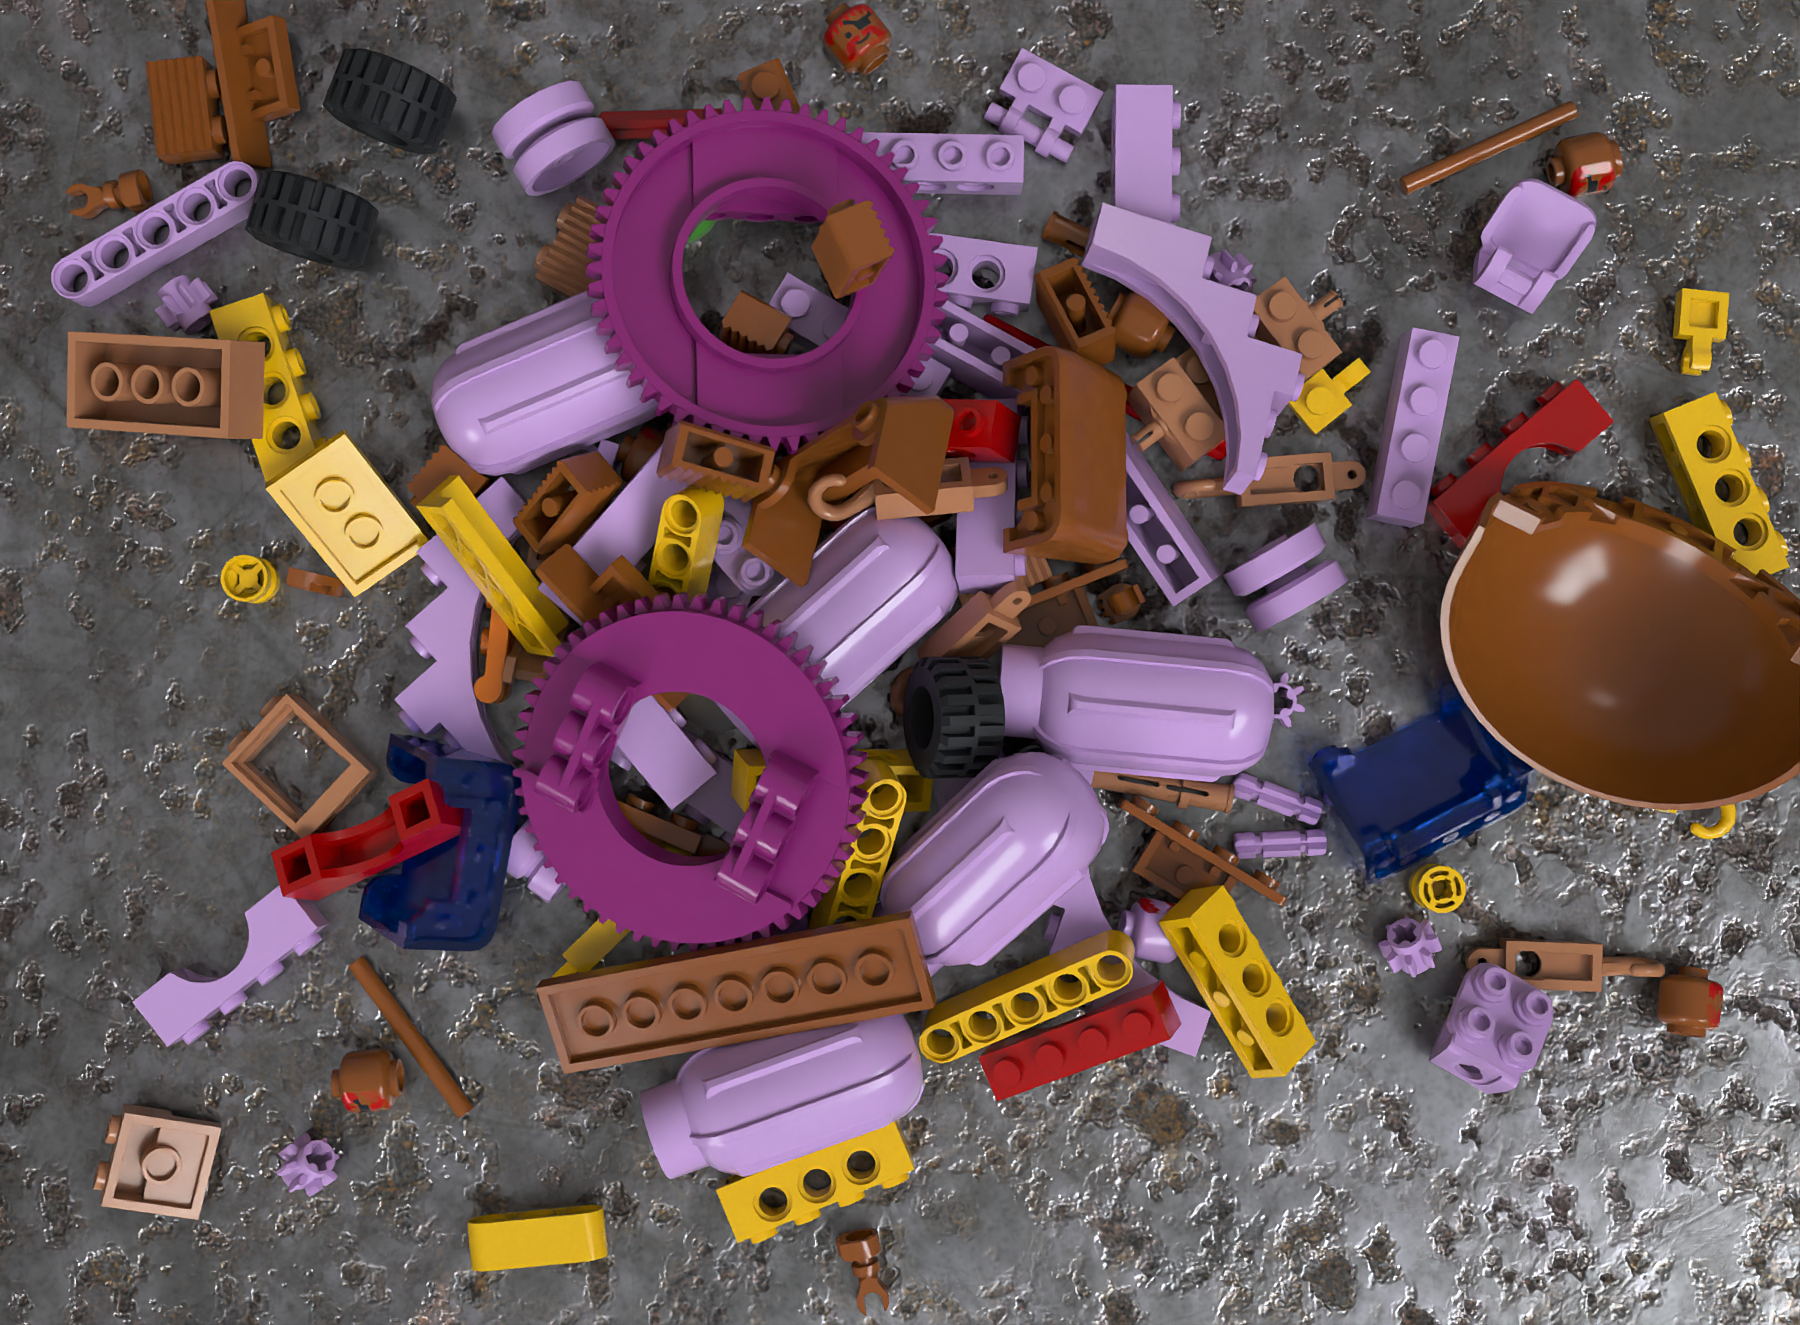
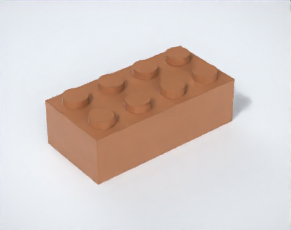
M68 331L66 427L225 439H263L265 342Z

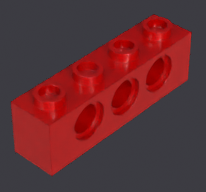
M943 399L954 409L945 459L968 457L969 462L1014 464L1021 423L1020 415L998 400Z

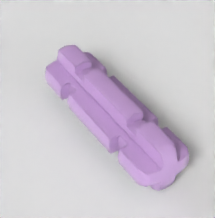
M1240 772L1235 776L1232 783L1235 785V797L1246 801L1253 799L1256 805L1289 817L1296 815L1297 820L1311 825H1315L1318 822L1323 810V803L1305 795L1301 798L1299 797L1300 793L1262 780L1260 783L1257 781V777Z
M1320 829L1304 830L1302 834L1297 830L1259 832L1258 836H1255L1252 832L1236 833L1233 837L1234 855L1240 859L1256 858V854H1260L1262 858L1300 856L1301 852H1304L1307 856L1324 855L1327 849L1325 831Z

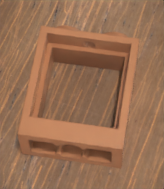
M278 694L260 711L259 715L263 719L251 732L248 729L243 730L231 741L227 747L230 755L221 764L302 838L309 834L322 833L380 770L299 694H286L284 697ZM295 715L349 764L347 769L306 812L252 763L253 759Z

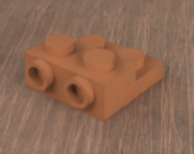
M123 1103L120 1115L111 1114L107 1124L104 1142L113 1144L108 1162L99 1160L94 1176L93 1189L101 1190V1206L198 1220L221 1132L220 1123L172 1116L169 1110Z

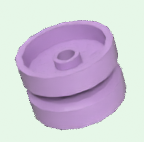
M570 80L557 83L534 93L510 109L494 125L491 135L506 159L517 160L513 172L528 196H539L553 192L574 182L602 163L616 145L602 118L590 117L594 105L579 81Z
M1315 523L1289 537L1286 534L1280 536L1247 556L1249 560L1223 575L1235 596L1244 597L1263 586L1265 587L1267 593L1251 602L1245 610V614L1256 633L1296 614L1349 581L1338 561L1334 559L1324 560L1309 569L1305 567L1304 563L1320 554L1327 544Z

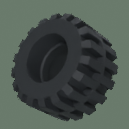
M347 48L342 52L323 106L335 119L366 136L405 151L417 154H435L441 143L457 97L444 83L410 64L372 50Z
M269 171L261 173L245 230L256 240L297 257L332 267L357 269L362 268L379 211L364 198L337 186L295 173Z
M981 656L923 657L914 665L904 696L903 728L909 756L916 771H919L920 776L923 778H974L993 760L998 759L1005 733V705L998 675L987 659H983Z

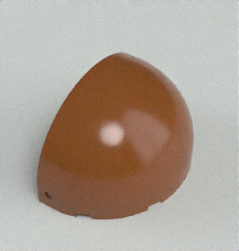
M1536 481L1514 485L1509 494L1503 496L1497 492L1489 498L1452 568L1442 601L1440 628L1445 660L1454 684L1478 721L1496 740L1534 769L1575 790L1607 801L1659 810L1708 809L1735 804L1776 789L1800 773V599L1764 569L1759 570L1757 575L1732 558L1736 549L1709 533L1667 512L1623 496L1621 501L1616 503L1596 497L1598 491L1593 487L1554 481Z

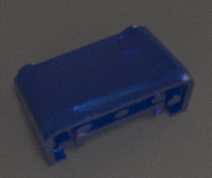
M1454 681L1444 686L1438 692L1437 696L1439 699L1435 702L1434 713L1355 754H1352L1347 747L1338 748L1336 745H1331L1318 751L1313 756L1312 761L1307 763L1308 772L1368 884L1388 879L1512 815L1527 805L1534 797L1537 770L1515 756L1491 735L1467 706Z
M390 733L386 755V766L389 773L397 780L408 784H416L427 778L435 781L440 785L443 792V803L450 807L465 808L460 835L404 860L401 874L387 873L372 878L364 888L358 918L402 949L469 952L480 950L493 939L497 928L520 796L515 795V789L522 786L521 778L514 776L513 770L515 768L504 761L413 735Z

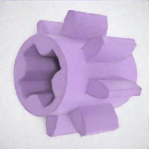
M1224 249L1222 252L1210 255L1215 258L1209 278L1210 281L1252 293V284L1257 282V278L1250 272L1253 265L1241 252L1232 257Z
M181 275L167 282L158 291L157 296L163 304L157 307L155 312L168 329L171 328L176 332L182 328L186 334H193L206 327L212 321L209 312L212 310L210 305L215 303L218 298L205 281L202 282L200 278H196L191 282L186 275Z
M1283 672L1278 676L1276 683H1273L1274 693L1278 689L1280 690L1279 698L1285 700L1284 708L1274 709V718H1279L1281 725L1289 728L1292 726L1289 715L1293 711L1305 712V708L1297 704L1296 697L1304 688L1303 686L1291 688L1287 685L1288 673Z
M1405 916L1404 919L1397 920L1392 925L1385 927L1388 940L1379 942L1378 946L1383 957L1387 958L1386 960L1393 973L1402 969L1404 972L1411 974L1412 977H1416L1417 974L1426 971L1429 967H1435L1433 953L1441 951L1442 945L1427 919L1419 924L1416 920Z
M304 1133L294 1140V1144L290 1143L279 1151L278 1154L284 1159L281 1169L276 1173L282 1176L283 1181L289 1186L288 1191L290 1193L295 1190L305 1189L307 1195L311 1197L321 1191L323 1186H327L337 1179L338 1176L332 1169L335 1161L340 1157L334 1153L332 1147L327 1143L328 1139L326 1137L321 1140L311 1141L308 1133Z

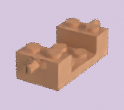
M1284 276L1256 298L1253 314L1259 315V324L1253 339L1303 354L1299 373L1305 374V382L1342 353L1325 330L1322 321L1343 306L1342 300L1339 297L1330 305L1324 307L1338 295L1335 291L1330 290L1310 305L1300 297ZM1192 347L1176 359L1173 357L1139 381L1127 394V401L1146 425L1135 434L1129 436L1132 445L1146 435H1149V437L1135 447L1140 453H1143L1145 449L1158 441L1179 471L1183 472L1225 441L1224 420L1214 386Z

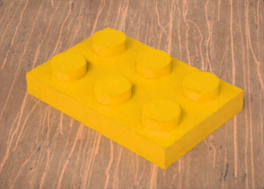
M345 429L265 483L267 492L354 597L416 556L417 551L431 539Z

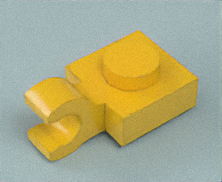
M1682 288L1676 292L1673 338L1687 340L1681 358V374L1700 376L1702 370H1710L1712 342L1720 343L1726 339L1729 293Z
M1360 358L1352 362L1333 379L1328 376L1324 369H1321L1303 384L1297 401H1289L1287 405L1312 436H1314L1352 406L1344 393L1371 371Z

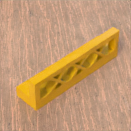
M450 475L416 505L417 509L526 652L552 657L556 653L554 649L562 644L556 635L569 622L555 603L538 589L540 583L459 475Z

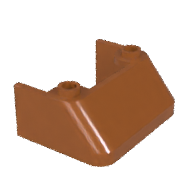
M937 395L881 397L874 401L868 400L864 402L855 413L804 444L795 453L787 455L775 464H772L767 490L754 497L741 546L799 587L806 585L822 523V518L818 517L808 504V490L816 480L824 475L833 473L844 475L846 483L840 487H829L823 492L822 499L828 504L833 505L878 478L925 514H930L935 510L954 417L953 407Z

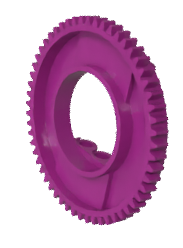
M744 97L741 109L737 112L728 99L724 100L721 115L715 111L711 104L705 105L702 113L703 120H700L692 110L687 111L684 119L685 128L675 119H671L667 126L668 136L658 129L654 130L650 140L652 146L641 141L636 150V155L639 159L627 155L623 163V169L626 173L614 172L611 183L616 189L605 188L602 201L607 206H597L594 217L601 224H592L589 235L597 243L588 244L586 257L596 262L587 264L586 277L597 281L588 284L587 296L600 299L591 305L590 313L591 316L604 318V320L597 324L596 333L597 335L611 337L605 343V353H619L620 355L615 361L614 369L616 372L627 369L630 371L631 374L626 382L627 387L631 388L641 385L644 390L639 400L642 403L651 399L656 400L658 406L655 414L658 417L669 411L674 415L672 426L682 420L759 444L764 443L766 446L775 448V453L778 450L779 444L783 443L788 455L798 450L799 441H802L803 445L855 413L864 402L868 400L874 401L881 397L901 396L899 391L907 394L912 389L915 383L910 376L919 378L925 370V366L920 360L928 361L934 353V350L927 343L935 344L941 335V332L933 326L940 325L945 319L946 314L936 307H941L946 303L948 294L938 290V288L944 287L949 277L947 274L936 270L944 266L947 256L933 252L943 243V237L928 235L938 223L936 218L921 216L930 205L928 199L916 201L912 199L920 187L918 182L903 185L902 180L908 169L904 166L891 170L889 166L895 154L891 151L878 157L876 152L880 141L877 138L864 145L861 143L863 128L858 127L851 134L845 133L846 118L841 117L833 126L829 125L828 110L823 109L813 119L810 117L809 104L803 103L799 112L793 114L789 99H784L779 111H774L769 97H764L760 110H755L750 98ZM854 199L856 204L865 200L874 202L871 209L878 211L876 218L882 221L880 227L886 230L884 237L891 239L888 246L895 248L873 285L851 293L849 309L842 326L830 339L819 347L801 355L742 353L717 339L707 330L694 313L685 292L682 261L684 248L690 236L703 220L719 221L732 217V219H743L749 222H770L779 219V221H790L800 224L824 223L828 216L827 210L842 201Z
M680 592L674 595L673 602L668 593H661L655 596L654 603H652L649 596H644L635 600V607L630 601H627L617 606V613L611 608L599 614L600 621L593 618L583 624L584 631L578 629L568 635L571 644L564 642L554 649L558 658L551 657L542 664L548 673L543 672L534 677L533 683L539 690L535 689L527 693L524 698L533 708L528 707L519 712L518 716L529 726L516 730L514 735L525 742V745L513 750V756L524 761L523 765L513 770V775L521 778L522 786L515 789V795L524 797L525 806L520 808L519 812L529 817L531 824L525 830L526 833H535L538 842L533 848L535 851H543L547 859L543 863L544 867H553L558 873L555 882L557 884L565 882L570 888L568 897L573 899L579 896L585 902L583 906L585 912L591 909L596 910L600 913L599 922L602 924L608 919L615 922L616 932L619 934L626 928L633 931L635 941H640L644 936L651 937L653 947H658L663 941H669L671 951H677L684 943H687L690 952L699 950L703 943H706L708 948L722 946L723 941L725 945L741 942V938L744 942L759 938V933L764 938H768L777 931L776 925L781 930L787 929L793 922L792 916L800 920L809 911L807 905L814 908L823 898L820 891L827 893L833 887L835 882L831 876L838 878L845 870L846 866L841 860L847 861L855 851L847 842H855L862 832L853 824L860 823L866 816V812L855 805L864 803L869 796V792L856 787V785L864 783L869 778V772L855 768V766L862 763L868 756L867 752L852 748L853 745L864 738L863 732L848 731L847 726L858 718L856 713H842L840 710L850 699L848 694L833 696L831 693L840 681L839 678L835 676L823 679L820 676L828 663L825 659L813 664L808 661L814 649L811 644L800 650L794 648L798 638L796 631L781 638L779 634L782 621L777 619L767 627H764V611L759 609L752 613L749 618H746V603L741 601L735 604L728 612L727 598L724 596L714 599L711 606L709 605L707 593H700L694 596L692 603L687 592ZM664 692H688L705 696L732 711L743 721L756 739L766 767L748 800L750 802L749 807L736 833L732 836L729 843L731 846L729 851L703 857L686 856L670 852L642 836L630 824L619 808L611 787L609 761L632 707L641 699Z

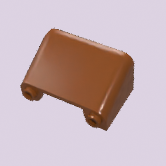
M1044 346L1003 362V386L1019 389L1021 394L1017 395V405L1031 407V497L1017 501V511H1024L1017 527L1003 529V553L1090 564H1101L1115 560L1128 543L1125 419L1127 391L1121 376L1067 348Z

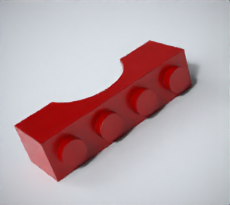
M1578 378L1563 386L1558 380L1551 384L1535 398L1540 404L1539 407L1528 416L1523 411L1516 414L1500 428L1505 436L1492 447L1487 441L1481 444L1464 459L1469 465L1457 477L1449 472L1430 488V493L1433 497L1428 501L1426 510L1459 548L1463 547L1489 498L1497 492L1501 493L1502 479L1506 468L1517 454L1525 449L1540 448L1553 451L1563 457H1568L1580 452L1615 422Z
M427 778L389 796V808L369 821L334 832L309 834L271 852L282 896L318 901L471 830L472 827L459 785Z
M1163 980L1122 994L1107 1004L1067 1022L1041 1029L1033 1027L992 1043L978 1058L996 1100L1000 1101L1167 1041L1172 1038L1182 1023Z

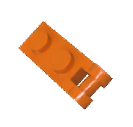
M486 599V607L492 610L490 628L484 627L480 645L481 654L487 656L485 675L478 678L475 682L474 694L481 702L498 704L507 701L512 691V685L503 684L502 677L506 658L513 648L516 637Z

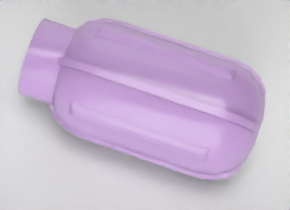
M587 290L460 343L456 348V352L445 359L435 373L430 397L439 429L450 449L479 474L497 476L512 473L520 475L601 441V439L609 438L652 420L657 416L655 414L658 406L656 400L651 399L645 403L639 400L644 390L641 385L631 388L627 387L626 382L631 374L630 371L627 369L616 372L614 369L615 361L620 356L619 353H605V343L611 337L597 335V324L604 320V318L591 316L590 309L591 305L600 299L588 297Z
M875 504L870 505L849 518L815 549L806 585L799 587L784 576L746 610V618H749L752 613L761 609L764 611V627L779 619L782 621L779 634L781 638L796 631L798 638L794 648L800 650L811 644L814 649L808 661L813 664L825 659L828 663L820 676L823 679L837 676L840 680L831 691L833 696L848 694L850 698L840 708L841 710L938 624L951 610L960 592L955 578V561L942 540L920 518L908 517L877 520ZM714 701L735 726L760 750L756 739L743 721L728 708Z
M1077 625L1071 632L1055 637L1044 648L1002 644L998 679L1001 684L1005 705L1004 736L1035 739L1044 752L1049 755L1057 754L1065 757L1075 769L1214 782L1220 776L1240 773L1253 766L1264 756L1274 718L1273 682L1262 661L1247 649L1234 646L1228 639Z
M1027 752L1014 753L1007 758L995 759L900 847L897 858L883 878L880 888V901L875 905L872 918L912 910L930 977L944 965H983L990 961L1085 877L1088 866L1100 852L1101 846L1106 841L1109 832L1107 812L1100 805L1090 783L1079 771L1071 766L1068 759L1061 755Z
M903 1014L693 1051L681 1064L675 1079L641 1090L640 1104L653 1150L662 1170L669 1179H674L707 1166H711L723 1173L746 1177L883 1128L907 1115L917 1105L924 1090L923 1070L920 1053L912 1030Z

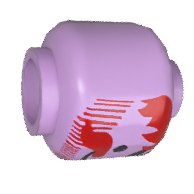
M1141 897L1134 902L1130 911L1123 910L1119 919L1118 931L1127 934L1133 941L1135 958L1160 963H1170L1176 959L1177 953L1158 924V921L1176 903Z

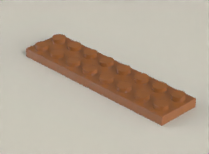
M912 910L542 979L536 987L564 1074L934 1008L937 1000Z

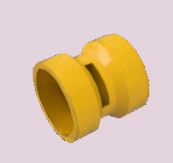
M244 554L234 556L227 561L222 569L220 578L222 588L228 596L237 601L256 604L272 599L279 590L281 580L279 571L272 562L264 558Z
M1425 863L1418 866L1412 872L1408 881L1411 898L1419 906L1437 913H1448L1455 910L1463 902L1466 895V884L1463 877L1455 869L1438 863Z

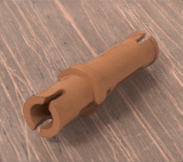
M1094 771L1091 783L1092 788L1177 803V808L1186 810L1188 806L1222 811L1226 814H1229L1231 811L1235 790L1234 784L1227 785L1217 782ZM1120 776L1130 779L1156 783L1157 787L1119 780L1117 777ZM1166 786L1204 792L1205 796L1167 789Z

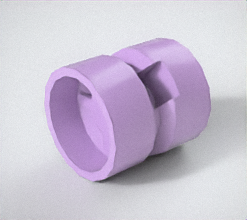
M528 819L500 853L496 864L516 879L523 876L527 877V888L548 904L558 895L566 883L557 884L555 879L558 873L553 867H544L543 863L547 859L543 851H535L533 848L538 842L535 833H526L525 828L531 824Z

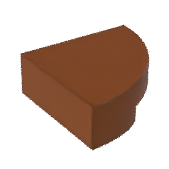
M289 567L285 582L288 583V586L337 598L343 596L345 585L340 579Z

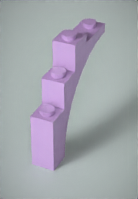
M1102 203L1091 225L1081 266L1112 278L1147 299L1177 327L1197 353L1214 386L1224 420L1227 456L1223 490L1241 495L1253 480L1259 481L1263 475L1268 454L1261 452L1264 438L1270 437L1277 416L1289 401L1296 402L1300 396L1305 380V374L1299 373L1303 354L1253 339L1259 324V315L1253 314L1257 295L1209 280L1215 260L1214 257L1208 256L1212 240L1211 236Z
M501 476L476 499L513 547L522 536L513 524V517L518 516V511L523 510V505L528 504V501L509 480ZM436 534L417 551V554L425 561L420 569L438 588L443 584L448 588L405 625L414 635L409 639V642L415 650L427 661L434 657L436 662L394 698L402 708L398 715L415 733L422 730L425 735L436 734L442 727H445L447 732L443 737L447 743L461 756L468 753L479 765L475 770L479 779L492 791L499 788L503 793L510 792L522 782L521 778L513 775V770L517 767L504 751L488 717L485 703L478 700L474 694L475 682L480 678L478 642L486 598Z
M1076 769L1091 785L1094 771ZM1089 867L1085 877L1054 904L1061 907L1059 915L1050 914L1042 940L1049 942L1047 951L1049 954H1053L1101 932L1112 930L1102 913L1090 879ZM1107 955L1101 958L1104 962L1113 965L1123 961L1115 955ZM1134 959L1133 974L1129 983L1119 990L1084 1004L1086 1005L1084 1013H1089L1122 994L1159 980L1144 970ZM1166 986L1182 1024L1171 1039L1158 1044L1196 1057L1211 1011L1206 1006Z

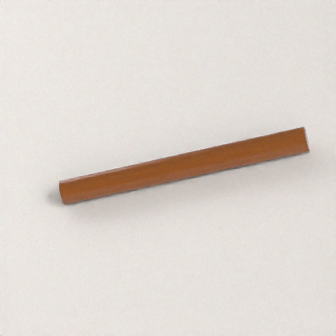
M1572 101L1563 103L1400 177V186L1403 192L1408 195L1578 117L1577 108Z
M361 956L350 964L348 968L458 1119L474 1108L366 958Z

